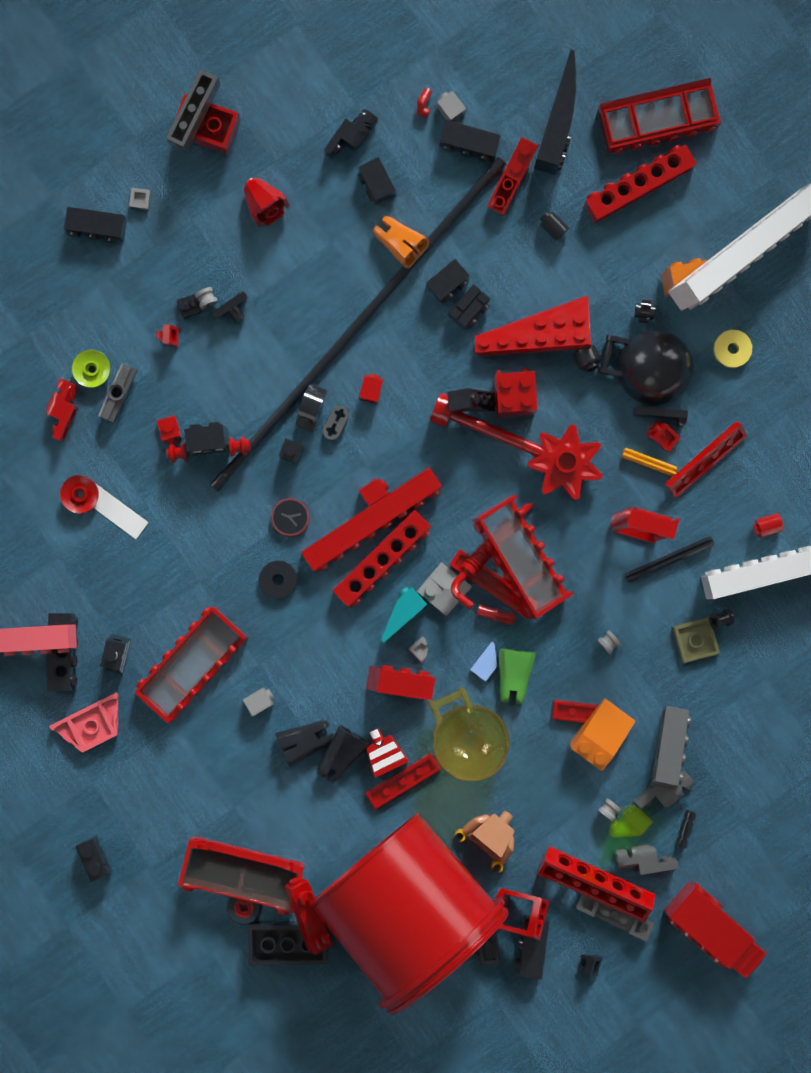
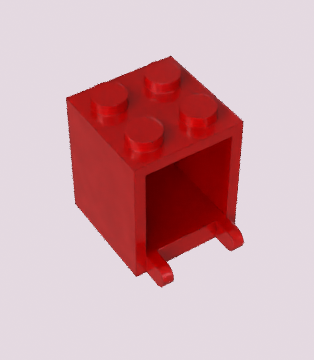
M523 368V372L501 373V370H497L493 380L496 418L535 415L538 410L535 371L528 372L527 368Z

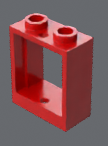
M500 888L495 899L501 897L505 902L504 908L509 896L531 901L534 904L527 930L503 924L498 929L540 940L549 901Z

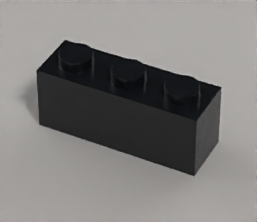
M446 120L439 147L446 152L452 153L456 151L465 157L475 156L483 162H490L495 160L501 135Z
M67 207L64 230L69 233V236L80 238L82 235L88 236V239L99 241V238L107 239L106 241L110 243L124 242L127 218L121 214Z
M525 914L524 920L521 919L520 929L527 930L531 915ZM545 917L540 940L526 936L518 939L517 951H520V957L516 958L515 970H518L519 977L542 980L549 929L548 917Z

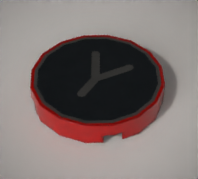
M293 498L283 499L278 502L273 508L271 515L273 526L279 533L285 536H295L302 533L308 526L310 518L304 503Z

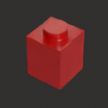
M369 373V376L364 375L359 400L378 404L383 386V379H380L379 375Z
M377 477L361 488L359 492L370 507L388 495L387 490L389 487L383 479L380 481Z

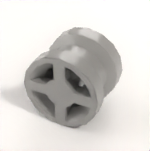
M212 287L204 288L195 294L196 299L200 301L199 306L201 309L209 308L218 303L217 298L213 296Z
M610 630L606 632L603 638L600 637L597 640L609 655L615 647L621 646L619 640Z
M607 798L604 806L600 807L598 811L614 822L617 813H621L622 809Z

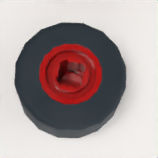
M241 888L242 890H244L242 891L244 893L252 895L253 893L259 894L256 890L252 888ZM229 897L227 902L229 917L240 925L253 923L259 917L263 908L262 904Z

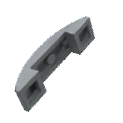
M583 894L576 906V909L619 927L646 942L655 925L647 919L645 922L635 919Z

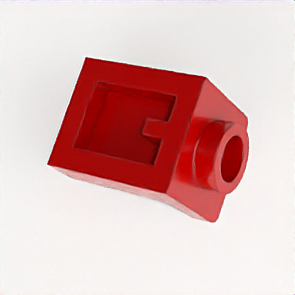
M175 415L157 420L163 443L167 442V445L178 442V439L182 438Z
M660 421L653 423L646 434L648 438L653 439L666 452H670L681 438L666 423Z

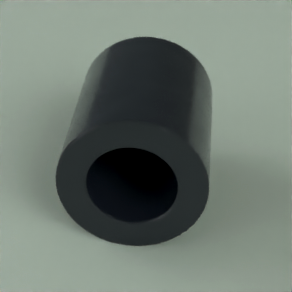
M554 211L551 213L546 212L540 219L542 221L540 226L555 241L559 240L569 229L568 225Z

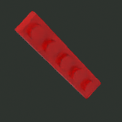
M736 421L678 473L671 477L665 483L671 495L675 498L681 495L745 439L747 434L742 424Z
M459 549L448 566L461 573L463 571L461 565L470 555ZM484 566L473 578L467 577V579L527 620L529 619L523 613V606L520 601L514 597L511 585L507 584L502 577ZM527 595L532 606L536 609L539 603Z

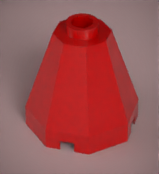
M251 178L245 183L243 190L250 214L258 227H263L262 223L269 226L283 217L285 214L283 209L285 207L288 209L290 206L283 193L260 178Z

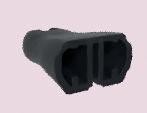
M328 720L317 721L275 733L289 768L331 743L334 736L333 733L324 735L321 738L318 734V731H322L330 726Z
M339 725L325 755L318 765L317 774L321 777H325L328 774L327 779L334 783L367 749L366 747L370 743L359 734L352 733L348 728Z

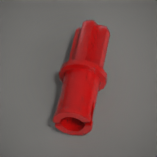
M481 604L476 615L491 619L493 622L498 621L513 625L515 621V614Z

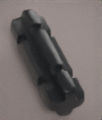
M686 810L685 820H683L679 831L680 837L676 841L677 846L687 847V838L690 837L694 825L692 822L693 820L695 821L697 815L696 812Z

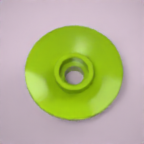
M93 349L85 350L75 357L72 364V373L75 380L82 386L89 388L98 387L110 375V362L100 351ZM95 366L96 371L94 373H90L89 371L90 367Z

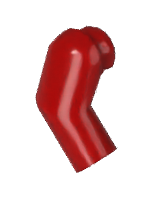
M427 88L422 91L417 100V114L423 118H428L430 114V109L425 107L432 92Z

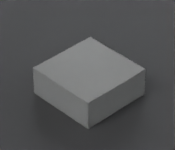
M131 188L129 207L149 210L151 190Z

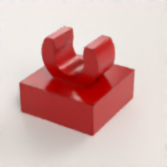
M170 324L163 325V331H156V339H161L162 344L177 347L179 327Z

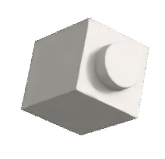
M453 90L450 93L445 92L438 98L437 108L446 120L456 122L466 114L465 106Z
M263 687L243 699L251 715L254 716L273 705L274 702L272 700L275 698L270 689L266 690Z

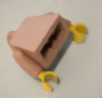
M503 811L500 817L496 814L490 816L484 814L475 817L463 829H458L454 836L457 833H462L463 838L459 840V842L465 840L466 835L469 834L468 838L494 859L491 863L492 869L494 865H500L498 868V873L503 870V863H506L514 852V829L508 825L513 816L507 811Z

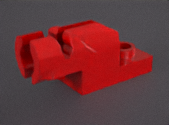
M60 378L56 387L61 392L52 393L53 395L47 406L46 414L60 420L53 427L52 438L64 442L79 408L70 403L74 400L78 386Z

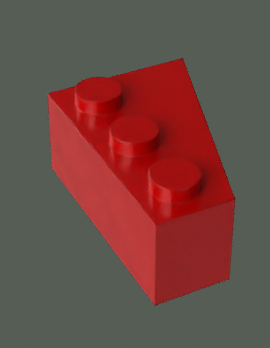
M382 665V668L369 666L366 689L378 693L432 700L436 677L429 676L430 672L418 670L417 674L411 673L412 669L400 668L399 671L393 670V666Z

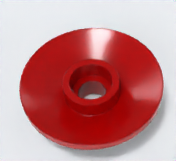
M72 476L61 486V502L71 512H88L98 502V487L87 476ZM80 490L84 493L82 498L77 497V492Z

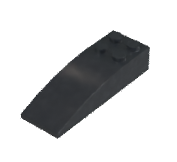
M572 49L567 59L534 169L556 175L557 170L561 171L566 154L563 152H567L572 137L568 135L576 95L575 51Z

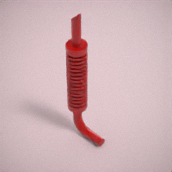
M525 504L522 506V509L527 513L534 504ZM505 518L491 533L493 539L516 525L513 518L510 520ZM512 535L498 543V548L500 549ZM483 542L461 565L463 571L451 583L450 590L453 597L468 609H472L474 603L459 591V586L468 576L473 578L485 566L487 561L493 557L491 551L485 548Z

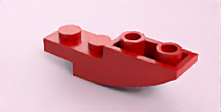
M521 137L487 207L503 215L505 214L539 145Z

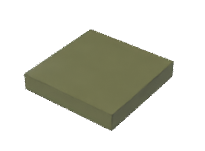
M709 617L672 627L682 664L720 654L714 630L709 625Z

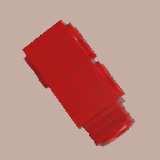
M688 881L664 909L667 913L666 918L692 942L696 940L695 943L720 967L733 968L746 979L758 968L767 953L754 942L755 939L721 909L723 906L698 883L695 882L693 885Z

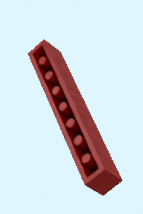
M429 467L301 553L314 572L318 570L320 573L329 567L328 562L333 559L335 562L345 556L343 554L348 549L353 551L361 546L359 542L366 538L368 541L376 536L375 531L380 528L383 530L387 529L393 524L392 520L397 517L399 520L409 514L407 510L413 506L417 509L425 503L423 500L430 496L432 499L440 494L439 489L442 488V485Z

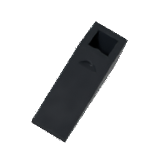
M471 388L447 392L449 411H494L495 397L492 392Z

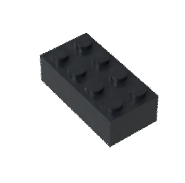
M254 921L248 925L249 966L327 964L328 948L317 954H313L307 949L297 921Z

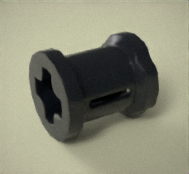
M725 609L719 614H710L708 620L713 630H719L722 626H732L735 618L732 611Z

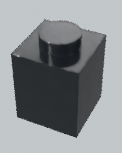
M285 438L278 456L281 459L298 465L305 447L302 444Z

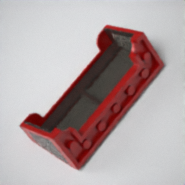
M193 836L188 842L178 886H182V890L193 892L194 889H201L274 907L277 909L278 914L288 916L289 913H293V908L284 886L289 884L291 879L303 876L306 863Z

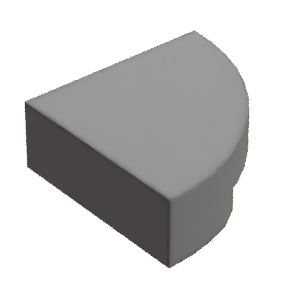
M423 636L409 648L421 663L425 660L428 652L427 642Z

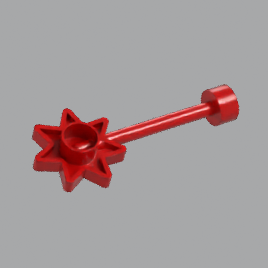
M443 393L440 394L429 419L430 422L444 428L448 421L452 420L536 456V458L528 461L527 466L530 469L545 474L541 490L543 495H547L562 486L572 500H577L580 496L581 481H598L602 478L601 472L590 462L601 448V444L599 442L580 444L577 428L574 424L568 427L560 440L542 432L539 435L541 443L539 445L464 412L449 411L448 396Z

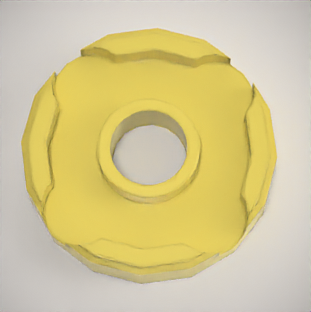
M728 330L718 336L714 343L713 352L716 360L723 366L736 368L749 360L752 354V344L745 333L739 330ZM729 344L737 346L738 351L736 354H731L728 351Z

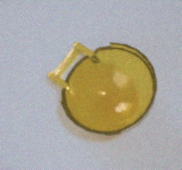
M463 686L459 687L458 691L435 702L433 700L428 702V706L437 723L433 733V750L441 767L451 776L463 781H480L497 773L504 765L507 752L510 749L509 734L501 717L490 708L487 709L479 705H473ZM459 698L462 699L464 705L453 708L441 716L438 708Z

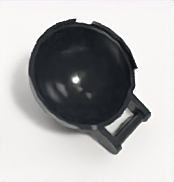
M648 330L633 336L631 339L606 335L605 340L607 343L601 367H598L597 372L619 378L625 393L634 400L647 405L666 404L678 395L680 396L688 387L693 375L692 355L687 345L673 333L664 330ZM614 343L624 345L618 357L617 370L608 369Z

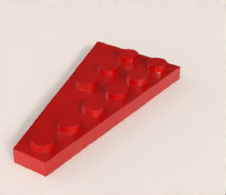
M588 295L475 336L476 356L591 348Z

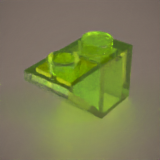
M635 804L632 806L628 805L622 811L623 816L610 824L608 833L612 837L641 836L653 821Z

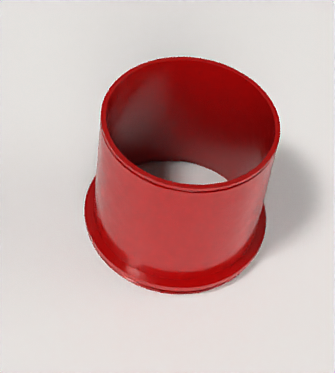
M419 813L412 816L373 848L310 904L314 906L313 909L382 997L378 1001V1006L381 1009L386 1008V1012L391 1015H395L412 1005L449 976L496 932L509 915L507 907H503L504 900L501 897L495 900L491 899L426 821L419 817Z

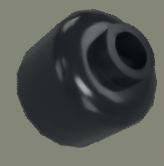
M592 344L591 348L577 349L573 354L578 369L586 373L597 369L601 362L598 350Z

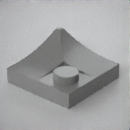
M440 562L416 592L444 616H447L459 602L453 597L450 590L451 583L458 575ZM463 581L459 586V591L465 595L472 586Z

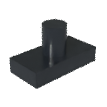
M244 291L240 292L212 311L213 315L217 319L228 312L234 322L237 323L245 317L237 305L247 299L248 296Z

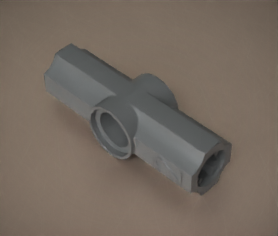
M121 363L112 385L108 388V395L99 412V417L113 423L115 422L123 402L128 397V391L137 370ZM116 389L122 390V395L119 398H115L113 395Z

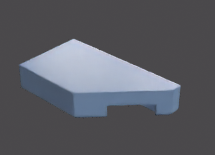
M493 642L489 644L470 669L484 681L489 678L497 667L495 645Z

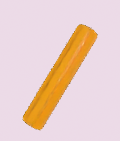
M625 448L622 453V458L669 476H674L677 472L676 466L634 450Z

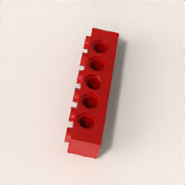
M686 144L682 147L679 145L673 147L666 156H663V154L657 156L652 160L653 163L648 166L646 163L636 169L637 172L631 175L630 173L623 175L619 178V182L615 184L611 182L605 185L603 191L599 193L595 191L586 197L584 206L594 223L600 222L693 170L697 163ZM668 161H674L677 167L671 168L668 165ZM651 171H659L660 177H654ZM635 180H642L644 185L637 186ZM618 189H625L627 191V195H620ZM604 197L609 198L611 204L605 205L601 199Z
M414 510L332 591L348 607L351 605L355 607L362 600L360 596L365 591L369 593L376 586L374 582L378 578L382 580L390 573L387 569L392 564L396 567L403 560L401 556L406 551L410 553L417 546L415 542L419 538L423 540L430 533L428 529L431 526ZM408 528H413L416 531V536L412 539L405 536V531ZM395 541L402 543L403 547L399 552H394L391 549V545ZM382 554L387 555L389 558L388 563L384 566L378 563V557ZM365 569H374L375 576L372 579L365 578ZM354 581H358L361 584L360 591L356 593L350 589V585Z
M550 846L541 859L538 874L642 922L646 921L653 910L655 894Z

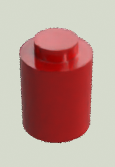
M778 513L756 519L755 524L752 525L755 535H759L760 538L784 531L783 522Z

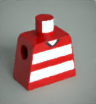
M379 728L369 732L373 743L366 748L375 778L409 762L407 756L391 734L383 738Z

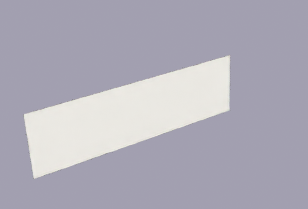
M97 485L99 498L94 509L137 539L148 522ZM81 490L77 494L79 498H82L84 495Z

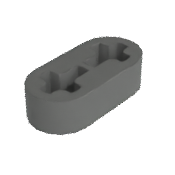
M336 406L332 410L323 429L326 439L333 441L340 436L349 417V412L344 406ZM341 410H343V414L345 415V417H341L339 421L336 422L337 415L335 414V412H340ZM336 424L335 431L337 434H332L331 437L328 436L327 429H331Z

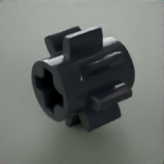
M642 299L641 303H636L634 317L639 318V323L647 324L649 319H654L656 306L651 305L652 300Z

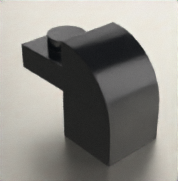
M309 384L302 398L295 426L311 432L314 431L319 413L325 401L326 389Z

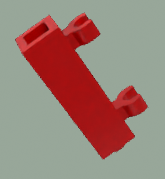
M302 877L291 879L289 884L284 886L307 949L313 954H317L331 947L332 942L323 920L313 909L314 906L310 905L315 900V896L309 881Z

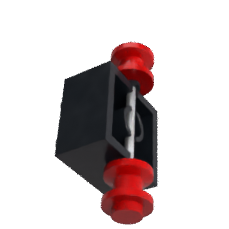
M220 422L208 423L209 426L205 427L201 426V424L189 425V428L184 429L186 443H182L181 447H175L174 444H170V447L167 448V459L171 460L172 463H176L177 459L182 458L184 462H188L190 454L201 455L230 451L231 457H234L236 452H242L243 455H247V451L251 450L249 439L246 440L245 436H242L239 441H234L232 437L229 438L228 428L220 424Z

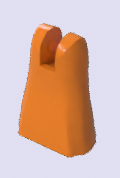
M385 216L381 221L389 228L388 232L386 233L376 225L373 233L405 268H410L428 248L430 241L427 237L406 227L395 219Z

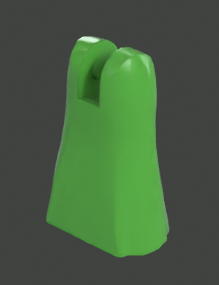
M499 649L500 698L502 703H508L510 690L516 691L515 704L522 705L534 665L535 652Z

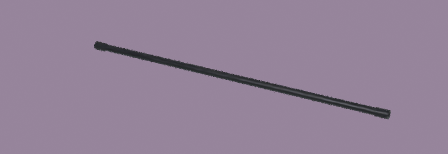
M497 157L481 178L428 237L430 241L428 248L410 268L401 267L249 440L251 450L247 451V455L239 452L227 467L209 484L217 492L220 491L231 475L303 395L309 384H312L491 179L506 165L503 159Z

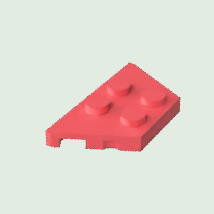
M116 692L50 725V729L56 731L63 739L72 743L82 753L117 736L118 693Z

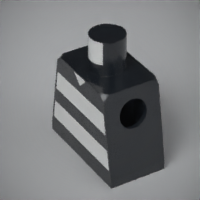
M112 634L106 640L100 667L107 671L123 674L132 639Z

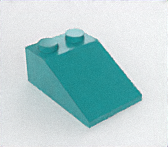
M405 587L398 594L400 598L395 604L381 638L383 643L427 605L413 587L410 589Z

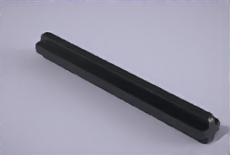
M708 536L625 573V578L631 583L714 546V541L711 536Z

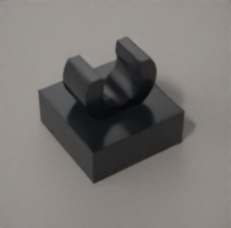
M195 294L177 300L183 319L201 313Z
M597 954L581 955V958L586 960V965L579 964L578 968L584 970V975L589 977L598 976L603 957Z

